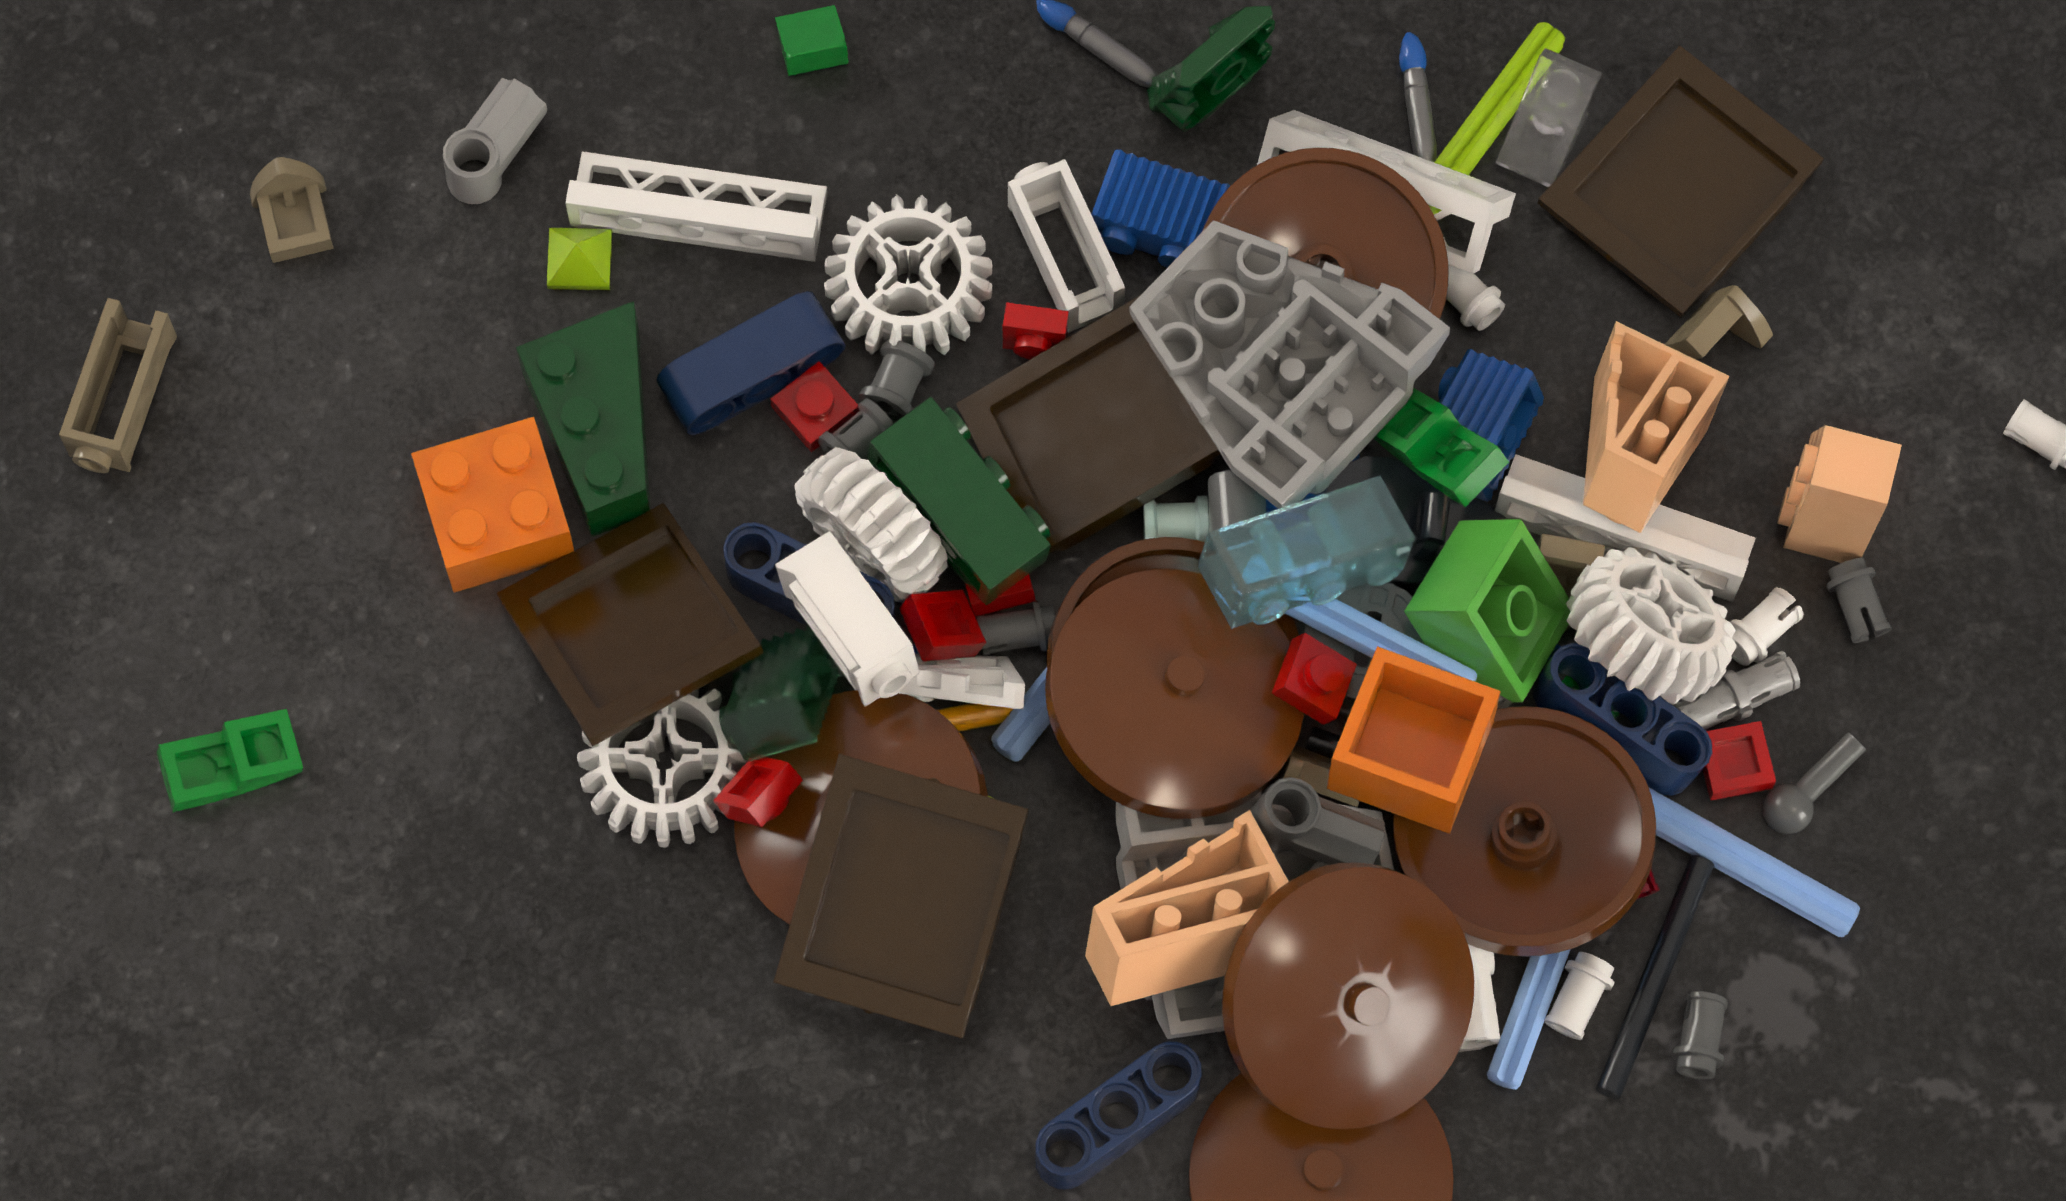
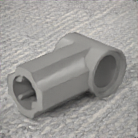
M501 78L468 125L454 132L447 139L443 147L446 182L451 194L459 201L467 204H481L491 200L498 193L502 184L503 172L547 113L546 103L534 93L532 88L516 79L507 80ZM470 160H479L487 164L483 169L476 172H466L459 168L464 162Z

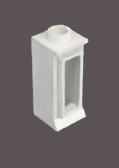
M1064 159L1052 165H1048L1046 162H1039L1018 172L1014 180L1008 182V208L1012 211L1057 310L1069 311L1068 333L1092 324L1124 305L1125 286L1066 160ZM1056 208L1060 209L1096 288L1074 296L1072 290L1068 291L1035 220L1036 216Z
M830 531L775 564L785 596L793 600L798 612L854 690L858 689L861 701L865 707L880 697L889 698L898 694L910 683L911 678L920 673L912 643Z

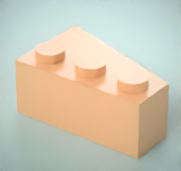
M1616 321L1594 376L1583 505L1605 515L1615 523L1623 524L1641 533L1706 434L1730 376Z
M1827 425L1812 432L1809 444L1804 446L1799 466L1795 467L1790 487L1786 488L1777 524L1788 526L1783 548L1840 563L1855 558H1862L1888 504L1902 445Z
M1250 810L1234 819L1233 828L1209 843L1203 838L1190 846L1186 857L1161 872L1156 867L1093 907L1085 957L1110 1006L1225 976L1235 944L1250 918L1273 893L1289 882Z

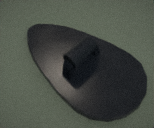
M1365 456L1351 461L1324 490L1319 503L1320 528L1330 550L1348 569L1370 579L1385 580L1404 585H1420L1459 521L1507 519L1501 513L1496 512L1493 506L1477 497L1466 507H1463L1422 479L1401 461L1390 457Z

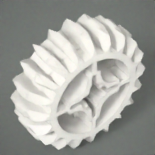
M896 194L891 202L892 211L884 213L881 207L872 201L867 208L869 222L851 215L847 221V229L850 236L836 234L832 245L833 251L837 255L828 256L825 259V273L831 276L824 283L825 296L836 300L831 305V314L836 321L848 320L845 325V334L850 340L867 334L865 348L870 354L879 350L884 341L889 340L892 346H895L898 341H902L917 347L925 353L926 345L933 344L937 351L945 355L950 350L948 334L966 342V339L970 336V326L967 321L981 323L985 316V307L981 302L987 301L992 297V284L986 280V278L992 275V261L987 257L981 256L986 250L985 240L981 235L969 236L971 233V221L968 220L967 216L950 223L951 207L946 202L939 206L934 213L928 212L927 199L921 195L915 201V209H904L902 198ZM918 241L920 243L913 246H904L897 242ZM871 257L877 263V272L882 278L875 284L876 292L867 299L861 292L857 279L863 265ZM950 258L958 270L960 280L954 293L947 300L941 294L940 284L935 279L941 273V264ZM907 273L906 284L898 282L897 275ZM911 273L919 275L920 282L917 281L910 284ZM911 310L921 315L907 317L897 316L896 314L901 311Z
M837 447L830 450L826 455H821L803 471L804 475L794 485L797 504L802 508L803 516L812 523L813 530L820 536L830 531L857 569L884 583L890 589L896 602L904 603L910 594L926 593L939 581L938 577L948 567L946 549L941 544L940 536L932 530L930 521L922 516L916 508V504L911 502L902 493L901 488L896 487L884 472L876 470L869 460L861 459L855 452Z
M1628 547L1623 552L1610 549L1604 557L1598 556L1591 566L1587 565L1577 578V583L1572 588L1571 596L1566 603L1570 610L1566 621L1573 629L1577 630L1574 640L1579 645L1590 650L1588 659L1602 664L1608 670L1607 677L1616 676L1624 681L1628 691L1638 688L1652 701L1661 696L1673 705L1680 699L1693 702L1700 694H1705L1711 686L1714 687L1725 674V668L1730 663L1731 655L1737 647L1732 639L1736 629L1729 621L1725 620L1728 612L1727 609L1722 605L1714 603L1712 600L1714 592L1711 589H1704L1694 581L1695 574L1686 575L1677 568L1676 562L1668 564L1662 562L1656 553L1652 551L1642 556L1636 549Z
M714 688L698 699L699 689L593 747L582 731L583 741L592 748L585 749L577 754L579 767L590 771L580 778L581 786L585 793H597L591 801L592 810L596 815L612 811L608 820L612 831L619 832L632 821L631 836L633 842L642 843L646 839L649 830L652 829L656 830L658 845L665 848L669 846L671 841L670 831L681 830L684 842L691 844L695 841L693 825L700 822L705 830L710 833H715L718 830V821L713 811L715 809L721 813L722 811L713 800L752 757L751 753L740 750L750 742L748 730L740 727L733 728L739 720L738 710L734 706L718 710L722 701L721 693ZM676 718L690 721L702 728L712 738L717 748H702L701 742L687 741L680 737L677 732ZM654 719L653 729L647 737L639 741L626 742L624 748H618L623 739L634 728ZM668 736L670 750L673 752L675 761L671 759L673 767L666 769V783L663 785L660 769L657 768L655 760L659 761L658 754L665 752V737ZM613 772H628L630 779H641L651 784L654 792V804L642 801L629 794L617 782ZM706 773H713L706 785L696 794L683 801L676 802L678 790L683 784L689 780L704 779Z

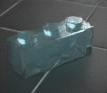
M1377 476L1208 532L1198 568L1231 629L1250 622L1262 625L1278 619L1289 609L1310 602L1313 605H1323L1339 597L1345 590L1369 583L1371 586H1378L1393 580L1403 571L1415 536L1382 477Z

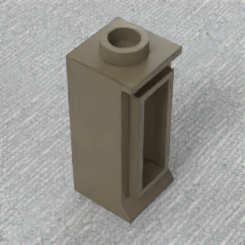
M107 298L59 433L69 456L73 457L72 461L78 466L97 473H108L110 467L130 472V462L167 356L177 338L168 313L156 310L151 325L127 319L120 301ZM123 350L141 354L143 357L114 440L94 435Z

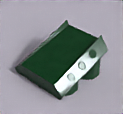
M1271 6L1244 7L1210 26V38L1181 63L1152 78V85L1150 88H1147L1150 110L1165 114L1182 132L1192 129L1212 115L1250 82L1251 78L1270 58L1272 46L1266 40L1275 29Z

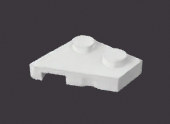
M915 654L920 673L911 678L910 683L899 692V694H907L923 702H930L937 698L971 704L1024 709L1025 683L1007 656H975L922 662L920 655Z

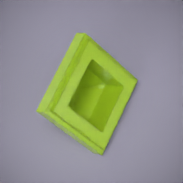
M549 228L547 289L610 290L612 229Z

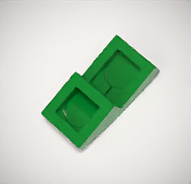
M1413 388V393L1407 403L1374 437L1381 446L1409 469L1463 507H1466L1509 463L1497 445L1462 426L1448 407Z
M287 709L226 721L223 724L222 731L159 744L157 750V757L172 812L241 795L294 776L303 770V764Z

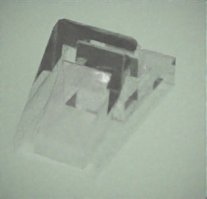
M1545 48L1538 58L1496 164L1549 187L1558 178L1589 115L1587 108L1602 73Z

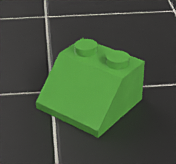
M1522 519L1459 521L1404 610L1426 646L1475 670L1477 673L1476 682L1501 691L1500 695L1511 702L1524 701L1569 625L1566 620L1570 614V610L1566 605L1569 600L1568 595Z

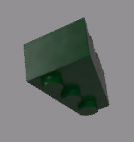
M634 301L516 347L522 374L591 537L618 528L649 511L650 496L641 378L640 338Z
M929 397L870 441L868 460L876 470L884 472L896 487H900L902 493L911 502L916 504V508L922 516L930 521V527L940 536L941 544L946 549L947 564L987 606L1046 562L1050 549V543L1046 539L1051 534L1043 519L1031 506L1027 505L1021 509L1008 493L1007 489L1011 487V484L999 464L990 456L982 460L967 442L971 438V433L961 417L951 407H947L942 411L934 399Z

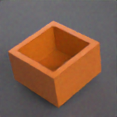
M534 417L411 453L454 593L551 564L574 552L569 527Z
M1377 646L1332 756L1327 789L1450 834L1494 723L1501 691Z

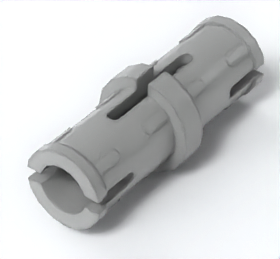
M1779 651L1761 662L1738 672L1726 670L1719 682L1714 687L1711 686L1705 694H1700L1693 702L1680 699L1673 706L1697 722L1706 731V729L1732 718L1736 721H1741L1751 716L1753 708L1777 696L1798 689L1800 687V678L1792 659L1786 657L1784 651Z

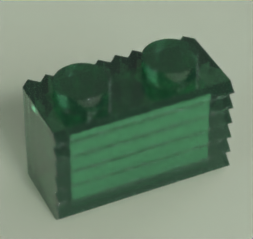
M807 625L805 631L796 628L794 634L785 631L782 638L773 635L771 641L762 638L760 645L764 653L743 664L741 669L733 674V690L728 704L721 707L719 711V722L727 741L731 744H736L743 759L747 762L818 741L819 728L823 727L824 714L828 713L829 699H832V692L835 691L834 685L837 684L836 678H839L840 675L836 663L809 625Z

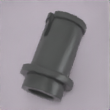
M1864 558L1848 560L1828 570L1831 581L1826 585L1827 590L1835 592L1853 643L1869 640V631L1862 614L1867 615L1875 638L1892 629L1886 619L1871 579L1876 575V571L1873 567L1866 566Z
M1038 600L1033 601V608L988 616L978 615V625L986 640V644L982 648L983 656L1040 646L1041 652L1047 651L1048 638L1055 618L1053 605L1040 607Z
M1693 991L1691 994H1686V1008L1680 1046L1672 1049L1671 1056L1677 1062L1676 1071L1679 1074L1695 1079H1711L1715 1077L1716 1068H1720L1724 1064V1056L1719 1053V1046L1728 1000L1711 992Z

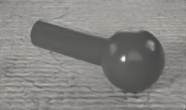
M1847 732L1795 784L1784 783L1771 789L1766 794L1762 805L1763 817L1769 827L1781 834H1795L1804 830L1813 818V802L1866 751L1864 746Z

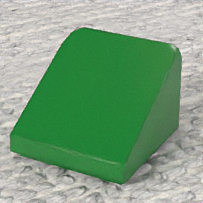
M835 5L775 17L788 76L848 64L847 44Z

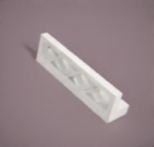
M1296 110L1269 119L1257 163L1258 165L1272 157L1278 156L1280 149L1291 152L1307 148L1349 150L1382 162L1408 180L1428 205L1442 210L1434 214L1437 221L1450 214H1454L1475 222L1467 252L1448 246L1444 239L1448 265L1472 274L1480 271L1493 224L1509 217L1516 193Z
M582 152L577 180H570L565 203L570 227L612 229V233L815 262L827 198V186ZM593 172L619 175L628 188L591 183ZM634 178H640V179H646V180H644L643 182H641L640 184H638ZM664 182L680 184L690 197L651 191ZM696 187H703L706 189L699 193ZM725 191L742 193L751 206L714 201L713 199ZM756 195L766 196L767 198L760 201ZM786 200L811 203L809 214L774 208Z
M1515 454L1508 476L1505 477L1495 508L1496 512L1501 513L1507 519H1522L1528 531L1539 535L1544 533L1605 545L1604 555L1610 549L1623 552L1628 547L1636 549L1642 556L1652 551L1656 553L1662 562L1667 564L1676 562L1677 568L1686 575L1695 574L1694 581L1704 589H1711L1714 592L1713 596L1731 602L1734 601L1749 563L1748 559L1756 539L1755 537L1660 504L1642 532L1639 533L1623 524L1615 523L1605 515L1583 505L1585 478Z

